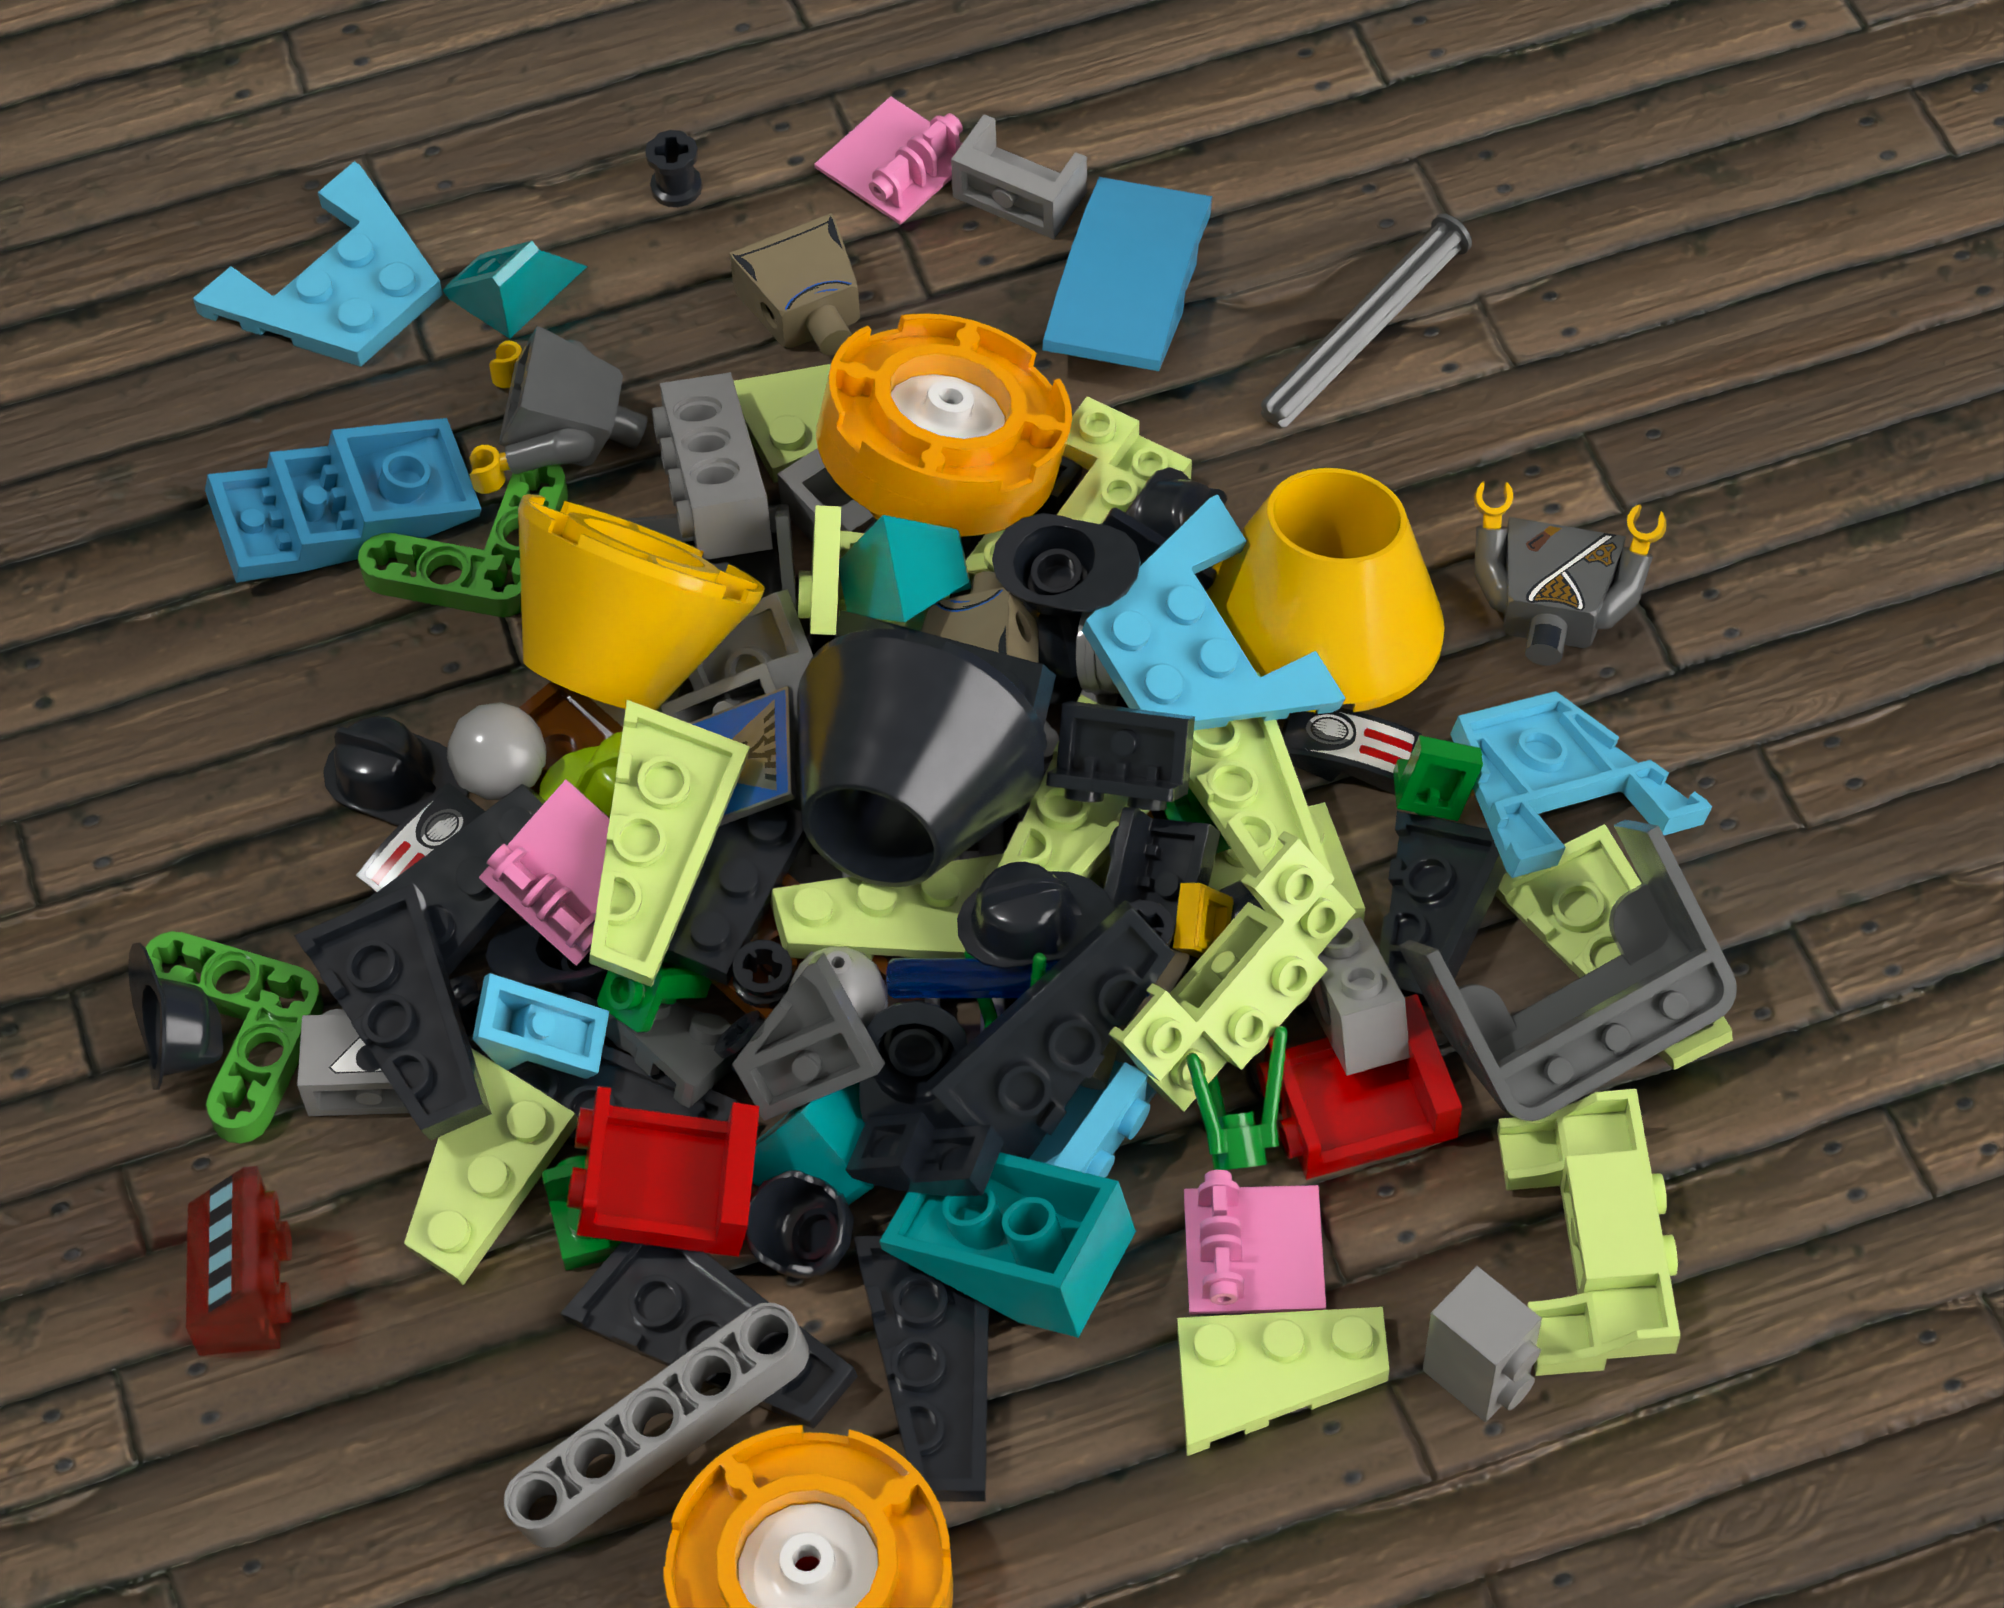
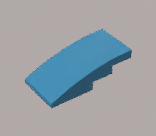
M1099 177L1084 211L1066 262L1044 335L1042 350L1160 371L1183 314L1185 292L1197 265L1198 247L1210 218L1212 196Z
M447 418L331 430L328 446L270 452L267 468L207 474L205 492L236 583L301 573L358 559L359 549L372 536L381 533H396L424 539L479 517L482 509Z

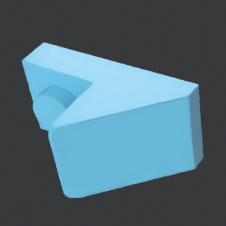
M489 973L484 976L472 1039L496 1064L506 1070L525 1061H530L588 1079L599 1072L609 1011Z

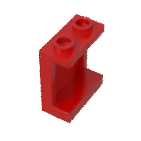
M1417 994L1405 997L1410 1057L1408 1059L1346 1075L1328 1037L1285 1049L1286 1055L1279 1109L1283 1119L1278 1120V1132L1287 1158L1298 1157L1306 1180L1458 1138L1462 1105ZM1274 1036L1269 1038L1265 1046L1264 1062L1258 1063L1256 1066L1264 1098Z
M597 1086L593 1109L580 1107L574 1148L587 1149L585 1168H572L567 1208L579 1209L576 1235L739 1257L748 1227L760 1106L733 1102L727 1122L612 1106L609 1104L611 1088Z

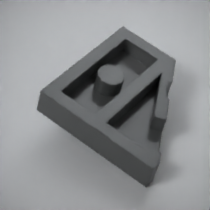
M824 952L814 956L732 1063L753 1103L760 1106L759 1113L764 1121L875 1076L885 1064Z
M677 1001L674 1004L660 1003L652 1027L648 1032H635L611 1014L608 1016L605 1035L620 1049L629 1052L634 1057L635 1063L649 1076L659 1074L661 1069L676 1083L673 1098L687 1108H691L709 1089L732 1070L731 1057L721 1058L714 1051L719 1038L731 1026L726 1019L719 1015L702 1013Z

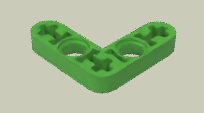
M552 465L516 475L512 474L484 550L396 533H381L372 536L363 543L358 554V562L365 585L371 591L385 596L491 616L510 617L521 613L519 546L509 544L506 538L509 533L519 528L518 507L522 496L530 494V490H537L540 483H548L550 486L542 487L539 495L545 497L543 506L561 511L564 501H568V489L562 467ZM389 558H397L398 563H389L386 570H378L377 565H385ZM506 564L512 566L514 584L507 585L503 592H496L494 587H501L505 582L508 573ZM444 565H453L462 570V574L456 581L446 585L434 583L429 579L434 570ZM410 571L416 572V577H411Z
M174 931L160 934L153 938L145 947L157 977L197 985L216 1004L219 1013L245 1020L209 1092L206 1106L213 1128L220 1138L230 1143L239 1144L253 1141L261 1136L269 1126L299 1064L302 1015H322L324 1002L317 979L310 971L302 967L194 935ZM178 956L184 957L187 967L175 965L170 973L164 972L163 962L173 964ZM242 970L251 976L247 986L238 993L224 994L215 988L218 979L228 971ZM195 972L201 973L200 983L197 980ZM265 981H268L271 992L265 991ZM296 991H302L305 999L304 1002L293 1001L288 1009L282 1007L279 997L292 998ZM276 1042L284 1048L282 1056L272 1065L260 1067L248 1061L250 1052L260 1043ZM243 1079L251 1083L248 1092L245 1087ZM247 1093V1099L252 1111L250 1113L240 1111L235 1119H230L226 1108H238Z

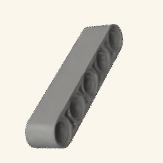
M773 1302L760 1303L749 1308L519 1472L509 1482L504 1494V1507L508 1517L532 1544L543 1548L557 1547L573 1538L797 1377L805 1368L809 1358V1348L793 1314L782 1305ZM773 1332L788 1334L787 1342L780 1351L765 1355L757 1352L760 1341L766 1335ZM721 1372L731 1374L730 1382L722 1392L710 1396L700 1394L703 1382L709 1376ZM660 1413L673 1415L672 1424L665 1433L657 1437L643 1435L646 1423L653 1416ZM602 1454L615 1455V1463L605 1476L595 1479L586 1477V1470L594 1458ZM545 1495L557 1496V1504L554 1511L548 1517L534 1521L528 1519L531 1505L538 1498Z

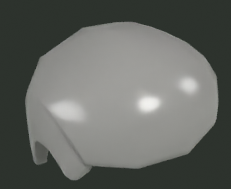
M498 702L478 705L458 720L448 741L447 759L455 780L461 788L486 800L503 799L521 784L530 788L536 783L541 775L542 768L546 764L547 751L541 729L531 716L519 707Z

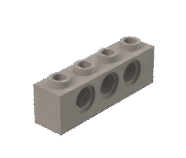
M731 372L659 383L662 407L652 408V417L657 444H660L665 475H668L673 506H676L681 538L693 537L695 548L704 551L702 556L704 560L773 549L767 495Z

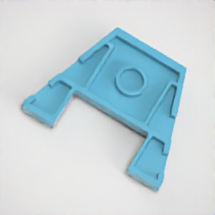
M354 161L318 192L321 207L351 227L352 230L274 296L230 266L193 298L197 313L204 318L214 321L217 320L218 316L238 321L242 330L262 335L265 331H270L292 339L293 346L361 367L443 295L439 278L361 165Z
M1218 495L1209 498L1140 566L1137 580L1126 595L1112 605L1096 610L1086 620L1082 629L1083 634L1129 708L1195 716L1194 731L1225 727L1229 721L1262 717L1264 721L1286 719L1289 713L1317 710V714H1324L1340 709L1346 698L1316 651L1267 675L1259 677L1197 579L1196 573L1240 553L1247 542Z
M1557 691L1459 715L1450 733L1454 743L1481 748L1483 766L1473 786V791L1504 867L1511 878L1557 866L1566 847L1538 815L1539 813L1622 792L1649 824L1658 825L1665 836L1704 825L1712 808V805L1695 791L1688 799L1668 785L1665 781L1669 772L1651 759L1638 763L1617 748L1616 744L1619 736Z

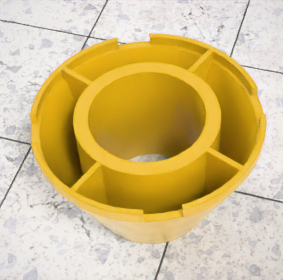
M1311 469L1294 474L1282 481L1241 530L1247 540L1243 550L1213 565L1212 568L1217 571V576L1212 586L1207 590V595L1255 672H1259L1260 677L1316 651L1346 699L1343 704H1353V712L1378 708L1408 695L1427 679L1439 659L1444 639V618L1401 501L1381 482L1365 474L1346 469Z
M527 494L522 496L518 507L523 663L538 675L571 691L626 709V702L630 700L657 711L756 607L762 598L765 588L758 580L728 564L725 572L719 570L702 558L704 551L631 521L572 502L564 501L559 512L543 506L545 497L541 495Z

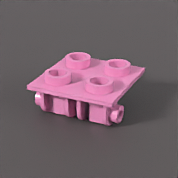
M890 96L814 164V167L901 225L952 179L951 159L962 145L959 134L963 131V126L959 119L952 114H946L944 117L935 116L931 121H928Z
M565 779L507 846L505 844L501 845L487 861L489 866L479 876V879L577 966L591 950L610 818Z
M1212 1170L1205 1174V1182L1200 1184L1199 1188L1184 1189L1189 1315L1326 1310L1319 1185L1239 1187L1236 1182L1232 1181L1230 1172L1226 1170Z

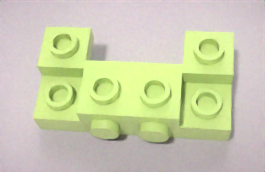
M1087 396L1072 416L1071 429L1063 456L1086 468L1088 473L1057 515L1100 524L1112 508H1118L1126 512L1142 491L1148 479L1157 470L1171 467L1182 471L1191 480L1192 460L1140 436L1139 420ZM1005 530L985 534L967 558L966 564L971 585L973 577L977 573L984 571L995 572L992 562L995 544Z
M1286 831L1278 837L1284 846L1256 878L1246 874L1241 880L1264 910L1248 902L1170 993L1152 983L1146 990L1152 998L1124 1031L1115 1026L1109 1033L1129 1055L1138 1069L1148 1075L1147 1083L1164 1100L1183 1112L1196 1099L1186 1063L1187 1055L1189 1053H1196L1198 1055L1208 1084L1227 1062L1242 1070L1253 1056L1264 1049L1275 1029L1283 1023L1296 1006L1306 1000L1313 986L1328 970L1317 957L1356 913L1354 908L1331 884L1335 878L1298 837Z
M1637 1089L1595 1092L1536 1121H1526L1516 1117L1499 1119L1497 1134L1506 1190L1560 1186L1578 1292L1577 1295L1528 1302L1527 1307L1542 1318L1537 1347L1541 1349V1352L1534 1363L1535 1375L1602 1371L1605 1369L1607 1359L1676 1353L1681 1335L1670 1276L1677 1275V1250L1673 1235L1662 1234L1659 1214L1666 1213L1665 1183L1661 1173H1651Z

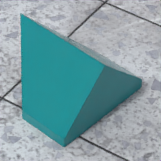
M528 241L481 253L448 283L442 291L449 300L510 339L587 266L541 251L533 241Z
M882 515L839 560V575L846 611L873 619L906 622L949 594L971 589L958 529Z
M859 1082L792 1109L756 1141L752 1184L760 1186L763 1181L789 1170H799L825 1180L834 1186L838 1192L844 1194L848 1205L874 1187L873 1184L852 1179L846 1172V1167L865 1125L862 1120L859 1102Z

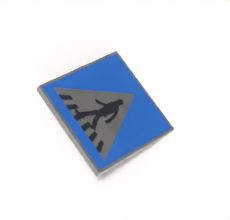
M789 686L690 722L692 725L750 746L748 758L719 826L796 798L793 690Z

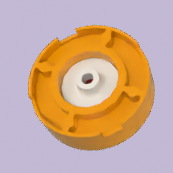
M928 313L901 315L897 329L879 332L871 336V328L867 325L852 334L840 346L831 363L816 427L817 447L822 462L834 481L857 503L868 509L876 519L886 515L958 529L962 537L1005 530L1020 519L1032 516L1044 505L1054 487L1072 423V407L1061 379L1054 380L1052 386L1033 366L1037 354L1033 349L1015 337L989 325L957 316Z
M794 1425L772 1429L743 1440L721 1453L699 1473L683 1494L671 1519L672 1532L666 1551L665 1567L663 1566L664 1584L670 1608H952L953 1575L949 1534L936 1496L923 1476L907 1459L881 1441L849 1429L848 1437L830 1433H804L803 1425Z

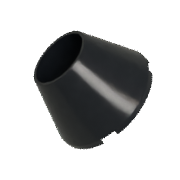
M878 628L851 632L826 643L810 659L800 679L797 691L802 824L807 838L816 851L840 871L858 880L878 886L908 887L926 881L1030 802L1038 791L1046 772L1044 770V752L1048 744L1042 723L1032 705L1022 692L991 664L948 641H945L942 650L922 643L906 640L908 630Z

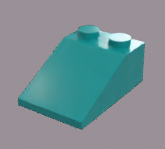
M1000 1152L983 1196H939L908 1192L879 1243L885 1252L1017 1322L1079 1338L1136 1230L1119 1181Z

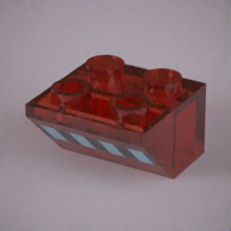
M258 1166L241 1168L188 1203L186 1329L198 1356L280 1349V1323L291 1322L292 1303L288 1282H281V1262L290 1261L292 1256L290 1226L287 1220L280 1221V1205L277 1191H267Z

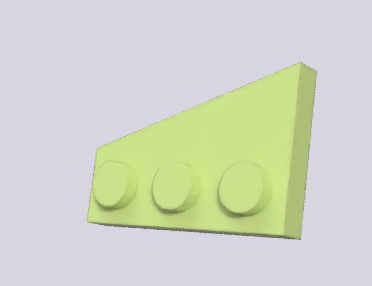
M815 506L811 571L799 570L798 618H809L810 634L836 635L841 506Z
M472 1049L473 1056L492 1114L438 1138L404 1241L409 1251L462 1285L465 1284L539 1180L542 1172L546 1170L576 1128L578 1117L573 1111Z
M1383 1307L1177 1318L1187 1456L1210 1448V1442L1243 1430L1244 1434H1248L1269 1426V1420L1300 1408L1308 1407L1312 1410L1388 1381L1389 1360Z

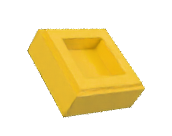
M1180 883L1173 949L1199 959L1230 924L1233 908L1232 897L1202 883Z

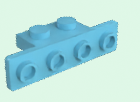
M1115 1061L1106 1089L1095 1090L1080 1085L1065 1106L1067 1113L1052 1135L1048 1133L1045 1135L1030 1157V1160L1106 1178L1115 1160L1113 1154L1125 1137L1129 1140L1135 1137L1149 1114L1151 1107L1149 1102L1156 1094V1091L1147 1083L1148 1075L1141 1072L1136 1066L1129 1065L1126 1062Z

